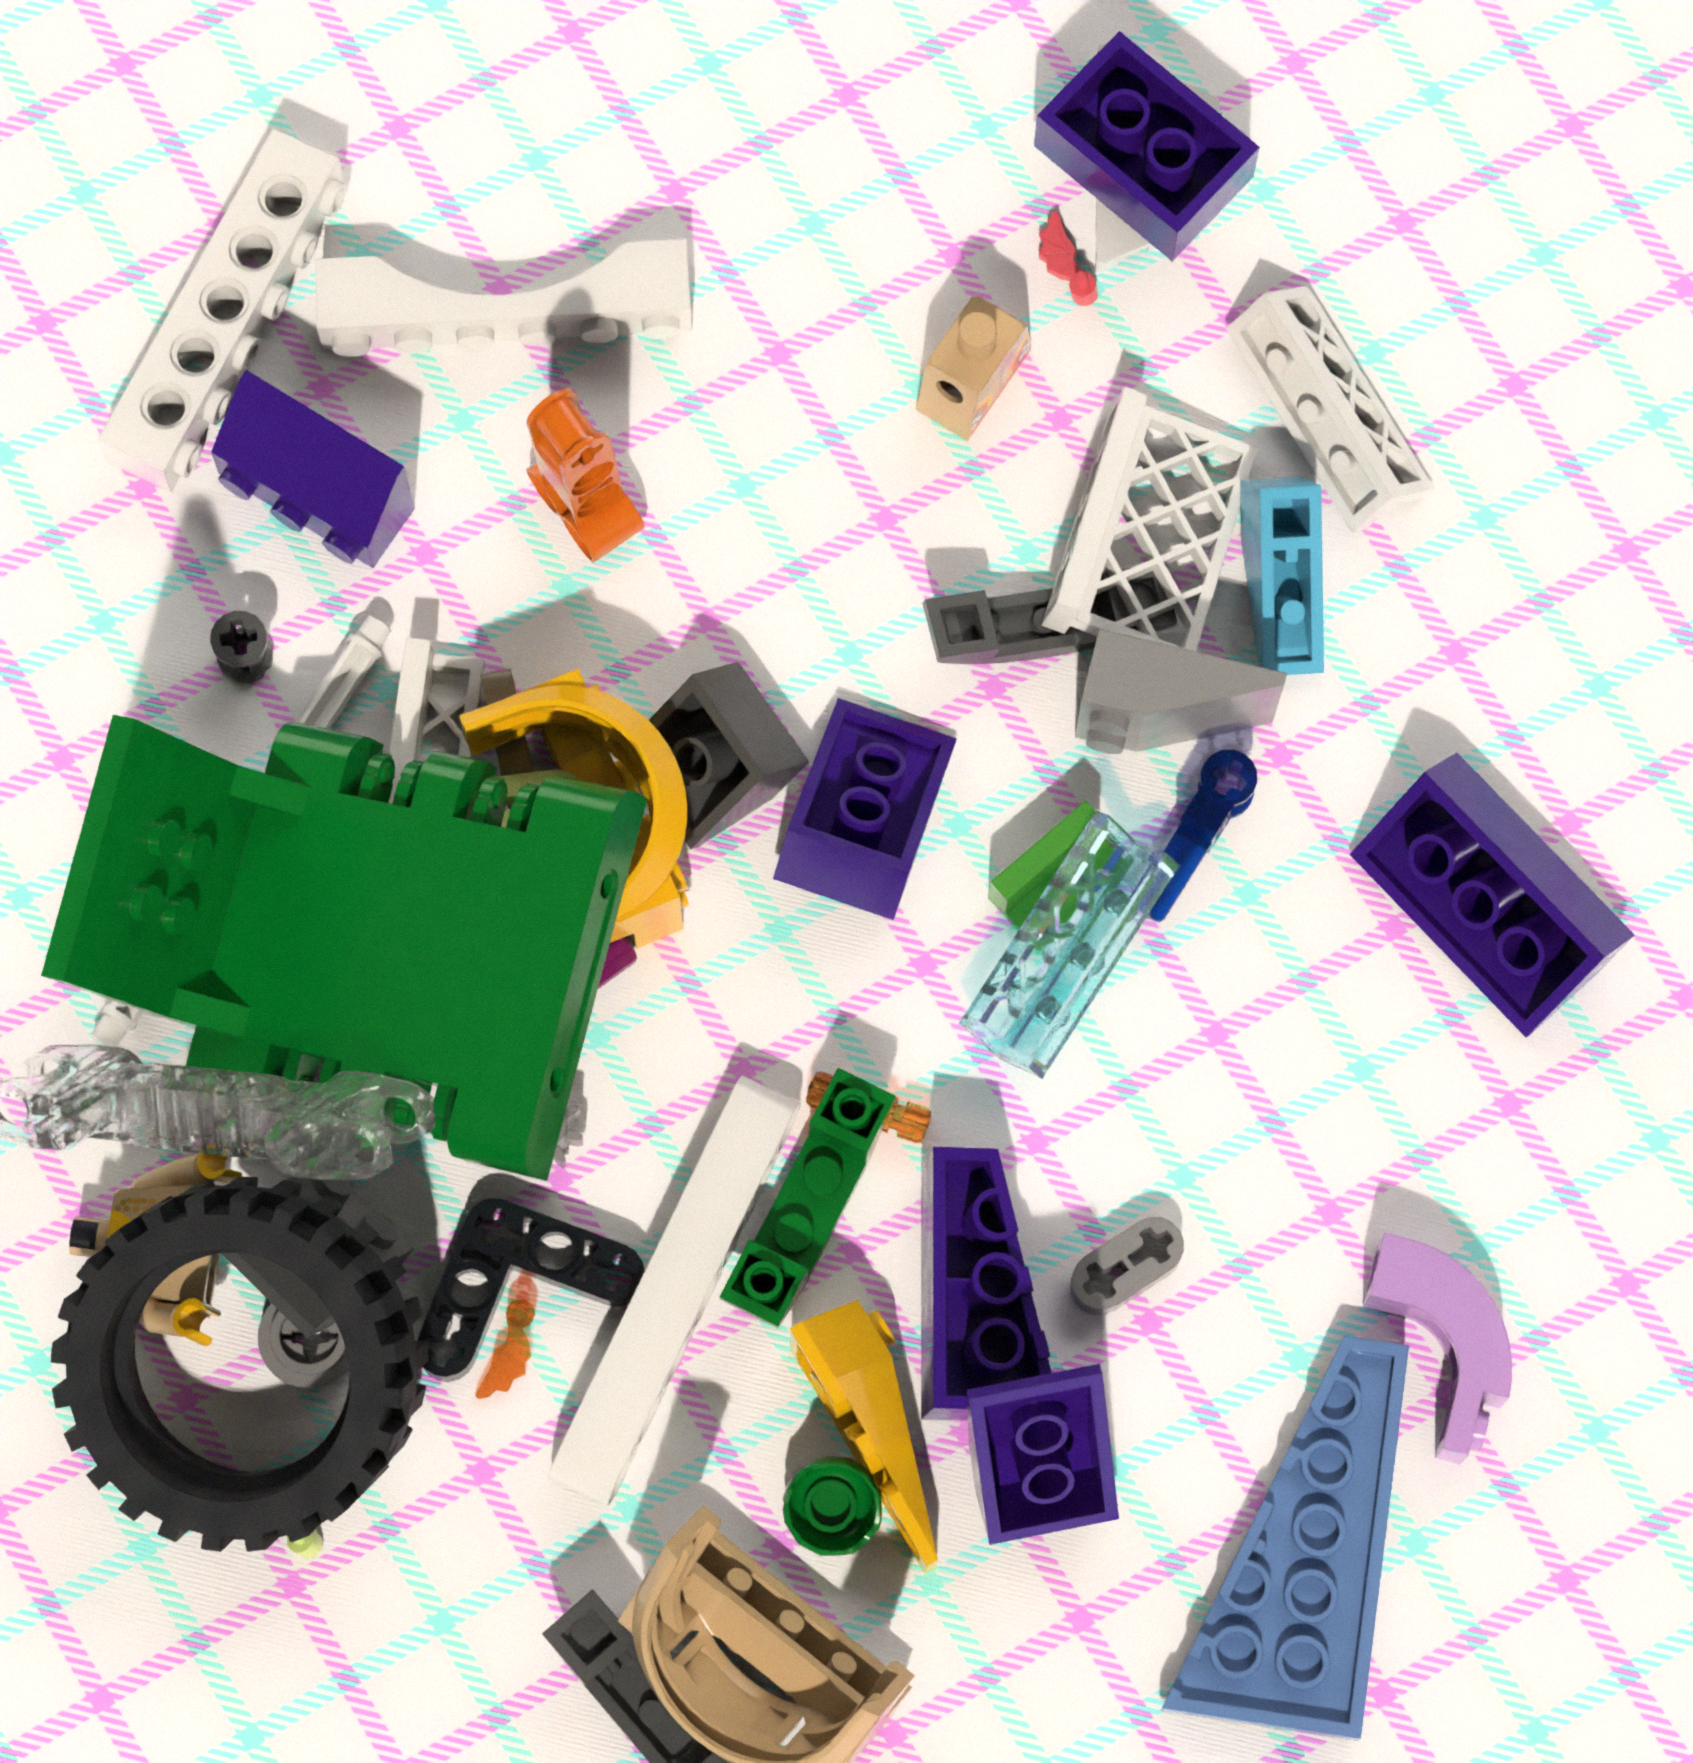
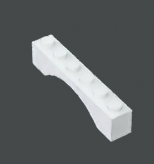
M687 238L624 242L601 262L571 279L539 290L506 295L467 294L435 287L400 272L378 256L314 259L317 331L322 350L333 351L335 354L344 357L362 356L367 354L370 349L395 348L403 353H422L430 350L432 345L457 344L460 348L467 350H481L491 347L494 342L519 341L526 346H546L555 342L556 338L581 337L582 340L590 343H605L615 340L618 335L643 334L650 339L662 340L673 338L680 331H692Z

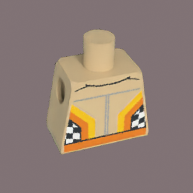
M972 296L926 363L916 410L968 442L1031 351L1032 346L1027 326L982 297ZM950 385L955 386L963 398H956L945 391V388Z

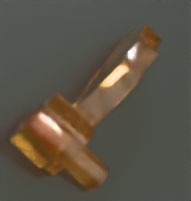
M517 1299L508 1305L506 1310L508 1325L506 1342L494 1350L490 1369L475 1394L478 1399L490 1397L496 1390L508 1392L514 1379L526 1375L525 1362L531 1358L529 1341L522 1328L530 1325L535 1317V1309L529 1301Z

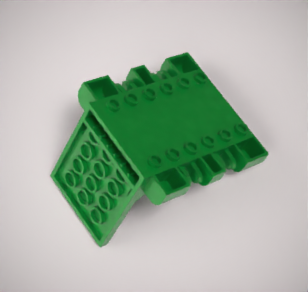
M113 714L41 976L194 1028L195 1031L185 1067L186 1084L189 1091L194 1095L284 1117L288 1104L298 1106V1104L306 1100L311 1091V1084L315 1079L319 1060H323L318 1079V1088L316 1089V1104L320 1109L319 1111L332 1114L333 1123L339 1130L397 1145L401 1131L411 1133L420 1125L422 1118H424L423 1113L427 1107L431 1088L435 1086L437 1089L431 1108L432 1114L429 1116V1130L433 1139L447 1141L449 1152L453 1157L470 1163L548 1181L648 798L631 790L550 775L544 779L541 785L527 783L519 788L514 797V804L511 806L506 828L501 827L506 809L505 804L508 801L507 784L504 778L495 776L497 767L483 760L440 751L430 754L424 762L413 760L405 765L400 774L401 778L397 784L393 803L390 804L388 802L393 788L392 782L395 778V763L392 755L382 753L384 744L370 737L298 722H287L279 729L274 738L265 773L231 763L137 719Z

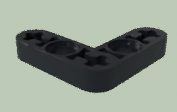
M497 1198L482 1200L472 1207L465 1219L419 1333L417 1341H428L429 1361L423 1366V1369L434 1379L445 1382L459 1380L470 1372L476 1362L512 1270L599 1303L618 1307L630 1303L645 1272L642 1259L635 1250L625 1244L507 1200ZM496 1214L504 1215L506 1228L510 1232L521 1236L525 1235V1224L529 1223L536 1226L527 1239L525 1258L520 1259L514 1256L519 1250L517 1242L510 1239L498 1237L493 1246L486 1245L484 1232L478 1228L480 1222L491 1223L495 1219ZM553 1235L567 1238L574 1246V1254L570 1263L557 1270L547 1269L540 1264L536 1256L540 1243L545 1238ZM591 1246L597 1249L592 1255V1261L604 1267L612 1268L617 1259L626 1261L627 1274L634 1277L631 1284L620 1282L615 1291L605 1289V1277L601 1273L586 1269V1281L582 1282L574 1279L583 1267L585 1247ZM470 1272L478 1273L489 1282L490 1288L487 1298L480 1305L474 1307H465L458 1304L452 1295L453 1284L463 1274ZM447 1309L461 1320L478 1321L474 1331L469 1330L463 1324L460 1327L456 1337V1344L464 1352L460 1360L449 1358L445 1367L436 1365L437 1356L433 1350L429 1349V1346L433 1341L443 1343L447 1339L452 1326L450 1319L440 1318L442 1311Z

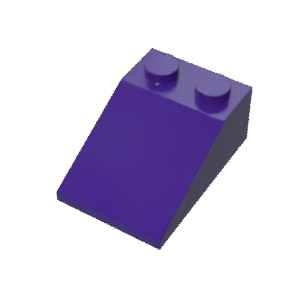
M837 698L788 826L773 879L894 920L957 738Z
M1100 1364L967 1390L968 1443L975 1492L989 1545L1119 1519L1104 1383Z

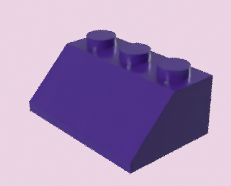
M247 370L239 379L211 451L218 474H220L218 477L219 482L230 492L244 500H249L254 495L272 506L270 513L288 528L301 532L306 527L324 538L322 545L340 560L353 564L357 558L371 568H374L415 509L405 466Z

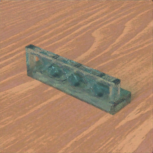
M1096 810L959 1024L1001 1061L1043 1079L1180 865L1166 852L1137 842L1110 815ZM1107 837L1116 848L1104 867L1095 871V853ZM1077 892V909L1068 922L1060 924V908L1069 894ZM1042 946V963L1034 975L1026 977V960L1034 948ZM1008 999V1016L995 1034L985 1024L999 1002Z

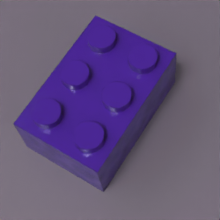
M1120 31L1037 115L1034 138L1035 148L1172 262L1254 177L1260 146Z

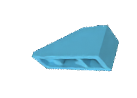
M1303 477L1240 480L1241 544L1259 667L1284 672L1287 675L1324 673L1321 485Z

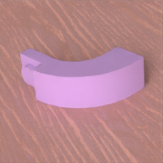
M1385 1232L1377 1244L1363 1307L1408 1318L1428 1330L1441 1345L1450 1367L1451 1388L1435 1458L1461 1464L1469 1455L1470 1448L1480 1451L1484 1443L1490 1412L1479 1410L1480 1404L1501 1408L1510 1397L1512 1355L1507 1330L1493 1299L1473 1274L1458 1261L1425 1243Z

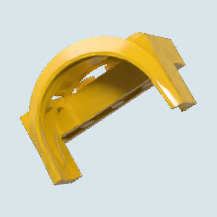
M578 668L498 702L459 715L463 736L473 757L540 729L557 770H565L582 781L639 793L637 781L644 797L648 798L647 805L650 814L642 818L610 943L630 935L636 949L683 930L681 909L689 906L684 891L688 888L677 860L682 850L687 827L686 790L674 754L660 732L648 719L624 701L602 692L597 683L586 687ZM611 754L614 757H616L618 761L614 762Z

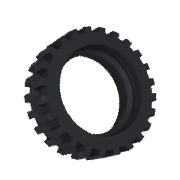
M237 1177L228 1184L215 1187L213 1180L194 1185L182 1194L175 1197L169 1196L107 1238L105 1240L106 1246L87 1259L77 1273L76 1277L82 1281L79 1289L63 1300L58 1318L69 1323L67 1332L52 1342L50 1362L66 1364V1379L52 1388L55 1408L70 1406L76 1423L64 1433L65 1439L71 1452L84 1446L89 1451L97 1466L86 1476L98 1491L108 1482H111L127 1497L118 1508L119 1511L133 1521L145 1511L162 1520L157 1533L159 1536L177 1542L189 1530L203 1534L201 1549L221 1552L233 1540H245L247 1552L267 1550L279 1537L286 1535L291 1543L309 1536L324 1521L329 1520L333 1522L347 1511L389 1468L388 1464L405 1446L413 1431L408 1424L411 1416L422 1406L426 1390L425 1385L417 1384L418 1370L429 1361L428 1341H415L413 1324L423 1316L418 1296L406 1300L403 1299L395 1281L404 1275L406 1270L398 1257L395 1255L383 1263L369 1245L379 1233L366 1221L362 1222L355 1229L337 1218L344 1204L328 1195H325L314 1204L299 1197L302 1189L301 1184L282 1180L271 1189L258 1187L257 1177ZM221 1253H248L279 1264L303 1280L319 1296L340 1330L350 1367L349 1388L344 1407L335 1426L325 1440L308 1455L294 1463L270 1471L251 1473L237 1471L210 1462L180 1443L158 1419L147 1400L139 1379L135 1359V1331L138 1320L148 1299L161 1282L181 1266L198 1258Z

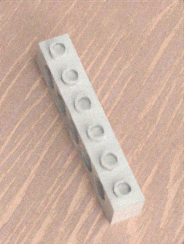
M272 129L97 439L107 463L171 493L181 476L188 478L192 474L202 453L200 441L210 423L218 425L228 410L232 397L229 389L239 371L243 373L246 370L249 371L257 358L261 346V340L258 337L268 319L272 321L277 320L283 312L290 293V288L287 285L297 267L305 269L312 260L319 240L316 235L325 217L333 218L343 204L347 185L344 182L338 157L280 130ZM283 202H295L300 205L299 209L289 216H277L272 213L273 209ZM255 253H266L272 256L267 264L259 268H249L242 265L247 257ZM227 304H236L243 308L239 315L230 320H219L213 317L220 307ZM208 356L214 359L210 367L202 372L193 373L184 369L185 365L194 357ZM178 408L184 411L182 418L174 424L160 425L155 423L158 414L165 409Z

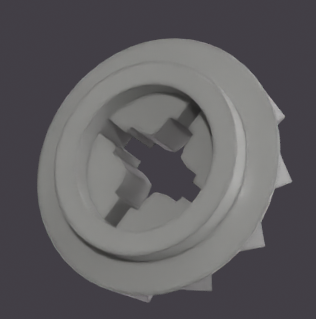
M272 1303L265 1310L258 1329L259 1351L267 1368L284 1384L312 1391L318 1387L337 1384L341 1377L350 1370L346 1347L336 1323L320 1332L330 1333L331 1337H338V1339H329V1342L318 1344L316 1355H313V1364H309V1358L302 1344L293 1343L292 1340H283V1337H294V1334H300L301 1332Z

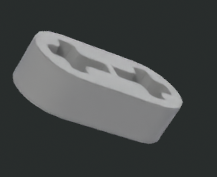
M1148 1217L1133 1224L1084 1256L1076 1264L1071 1277V1294L1075 1303L1086 1312L1094 1315H1105L1119 1309L1168 1277L1178 1267L1184 1252V1239L1180 1230L1171 1221L1162 1217ZM1148 1233L1154 1240L1165 1236L1169 1240L1170 1244L1164 1253L1166 1262L1160 1264L1156 1258L1149 1257L1134 1266L1130 1261V1258L1138 1254L1143 1247L1142 1235ZM1120 1265L1125 1272L1113 1281L1111 1286L1113 1296L1106 1299L1100 1292H1095L1089 1296L1084 1290L1090 1279L1087 1272L1090 1269L1095 1268L1100 1275H1104Z

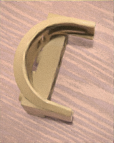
M703 1505L666 1542L657 1560L617 1620L633 1634L639 1663L653 1692L669 1714L686 1732L708 1750L730 1763H852L892 1717L911 1690L912 1686L909 1684L915 1675L898 1661L890 1662L888 1666L880 1662L718 1531L721 1526V1519ZM690 1631H699L689 1644L672 1659L671 1651ZM712 1636L721 1639L729 1650L742 1656L774 1682L781 1692L792 1697L797 1704L771 1694L750 1680L728 1659ZM804 1717L805 1725L786 1746L781 1745Z

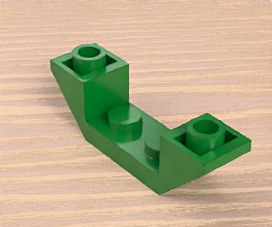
M837 1068L808 1124L809 1135L755 1240H748L719 1296V1300L777 1329L780 1327L809 1282L868 1166L896 1100L895 1095L841 1068Z

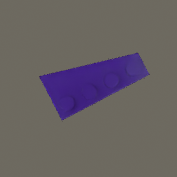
M932 1147L921 1161V1420L968 1421V1389L1052 1373L1048 1360L1050 1352L1044 1330L1041 1331L1032 1296L1034 1289L1028 1266H1025L1017 1237L1019 1230L998 1149Z

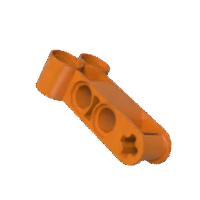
M564 388L542 400L530 412L526 421L537 461L528 467L526 472L539 495L548 507L561 518L581 551L591 562L595 563L644 529L645 524L629 497L622 490L611 439L605 432H596L581 412L577 394L572 388Z

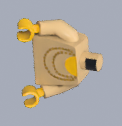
M212 1140L202 1147L200 1153L173 1160L136 1177L130 1188L115 1190L110 1220L74 1217L69 1239L70 1255L92 1257L106 1246L105 1240L118 1229L169 1196H178L192 1186L213 1180V1182L229 1183L237 1177H242V1172L225 1169V1162L228 1156L234 1152H241V1147L223 1141ZM220 1254L198 1258L181 1266L166 1277L148 1299L141 1312L138 1324L150 1333L186 1337L202 1346H209L212 1338L201 1333L199 1330L205 1318L210 1319V1315L221 1316V1311L212 1307Z

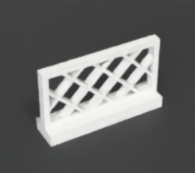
M1125 386L1109 411L1041 626L1063 634L1071 626L1095 636L1098 635L1099 629L1197 651L1241 506L1240 480L1249 479L1258 447L1145 405L1148 398L1147 394ZM1148 427L1170 435L1180 454L1156 464L1144 442ZM1213 452L1238 461L1234 477L1215 486L1199 459ZM1139 461L1143 470L1134 473L1137 462ZM1186 464L1201 492L1176 501L1162 474ZM1149 479L1164 507L1139 517L1127 493L1129 487ZM1229 492L1224 504L1220 495ZM1207 501L1219 526L1216 532L1197 539L1182 511ZM1122 513L1126 523L1117 527ZM1170 517L1185 545L1160 555L1145 527ZM1132 533L1147 561L1122 571L1110 549L1112 541ZM1212 546L1208 558L1203 549ZM1191 555L1203 578L1200 586L1181 593L1166 565ZM1105 567L1110 577L1100 581ZM1153 571L1168 600L1143 610L1128 581ZM1116 587L1130 616L1114 622L1090 613L1095 595ZM1196 599L1193 611L1191 612L1187 603ZM1174 609L1186 630L1182 647L1159 639L1149 619ZM1136 625L1139 631L1132 629L1130 627Z

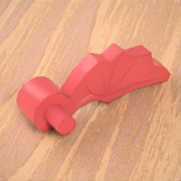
M1053 211L1048 218V227L1039 232L1042 243L1038 254L1039 259L1047 264L1048 273L1059 279L1070 281L1071 297L1077 305L1089 306L1098 297L1096 280L1093 275L1081 269L1075 262L1076 248L1065 234L1059 212Z

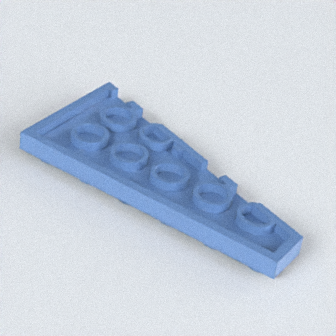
M1350 1336L1342 1338L1160 1711L1353 1741L1361 1739L1409 1345Z

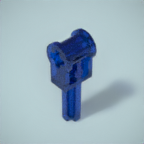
M1234 749L1220 750L1212 754L1204 762L1197 793L1180 818L1175 833L1132 899V907L1145 918L1158 923L1166 919L1206 853L1209 854L1229 821L1242 815L1250 807L1258 782L1257 770L1253 761L1244 753ZM1229 774L1236 776L1239 779L1237 789L1231 788L1227 791L1226 795L1216 791L1218 780L1224 781Z

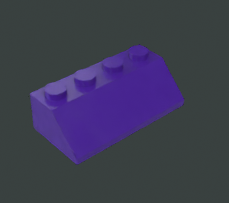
M1457 752L1425 771L1349 854L1526 1038L1592 980L1635 936Z

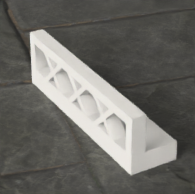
M1309 286L1265 292L1225 328L1351 532L1367 529L1394 505L1423 499L1435 489ZM1291 308L1297 309L1307 327L1297 320ZM1324 362L1333 367L1338 377L1330 373ZM1356 413L1364 417L1370 428L1362 424ZM1388 464L1396 468L1404 484L1398 482Z
M405 638L389 755H392L395 763V778L392 782L393 788L388 803H393L397 784L401 778L400 774L405 765L413 760L424 762L427 759L422 753L424 741L442 727L446 726L460 743L459 756L473 757L462 730H460L453 719L462 712L465 714L480 707L482 693L480 675L484 674L485 671L484 659L434 653L431 640ZM434 671L469 675L467 694L447 710H444L431 694ZM430 706L437 714V717L426 725Z

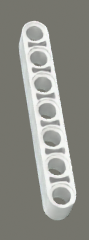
M745 1076L739 1078L550 1468L548 1479L606 1506L611 1504L799 1113L801 1102Z

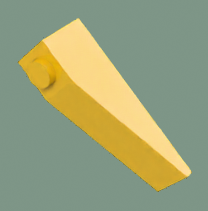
M855 1300L801 1321L791 1327L790 1351L856 1461L874 1477L882 1493V1504L926 1575L937 1568L938 1557L893 1358L888 1350L896 1341L880 1313L875 1309L866 1314L859 1300Z

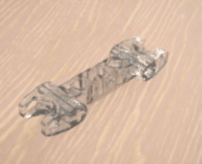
M58 1044L44 1047L23 1061L27 1077L0 1079V1096L21 1099L27 1108V1118L24 1123L20 1124L10 1122L0 1112V1139L32 1148L62 1151L70 1150L85 1138L121 1141L139 1147L248 1159H269L272 1165L283 1174L317 1180H364L372 1178L394 1163L391 1144L415 1142L435 1127L433 1096L413 1082L370 1072L340 1071L325 1083L288 1080L281 1076L162 1063H142L139 1057L130 1050L115 1046ZM45 1061L59 1065L58 1068L46 1074L44 1072ZM397 1097L409 1103L416 1116L415 1126L389 1122L384 1112L387 1099ZM373 1147V1162L361 1161L355 1157L356 1153Z

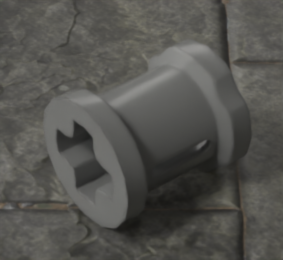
M232 611L224 614L215 622L211 630L210 643L217 657L221 672L231 677L237 683L250 684L260 680L272 666L274 654L262 621L256 615L247 611ZM236 625H241L242 628L236 629ZM248 639L247 653L235 655L238 647L237 641ZM248 666L249 669H247V670H244V669L242 668V667Z

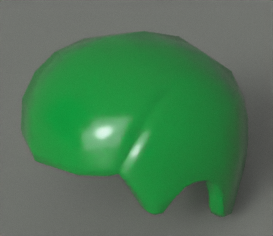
M830 1455L812 1460L802 1466L787 1484L783 1495L784 1504L782 1510L785 1525L797 1544L819 1556L853 1554L861 1549L879 1531L882 1521V1493L870 1472L851 1458Z

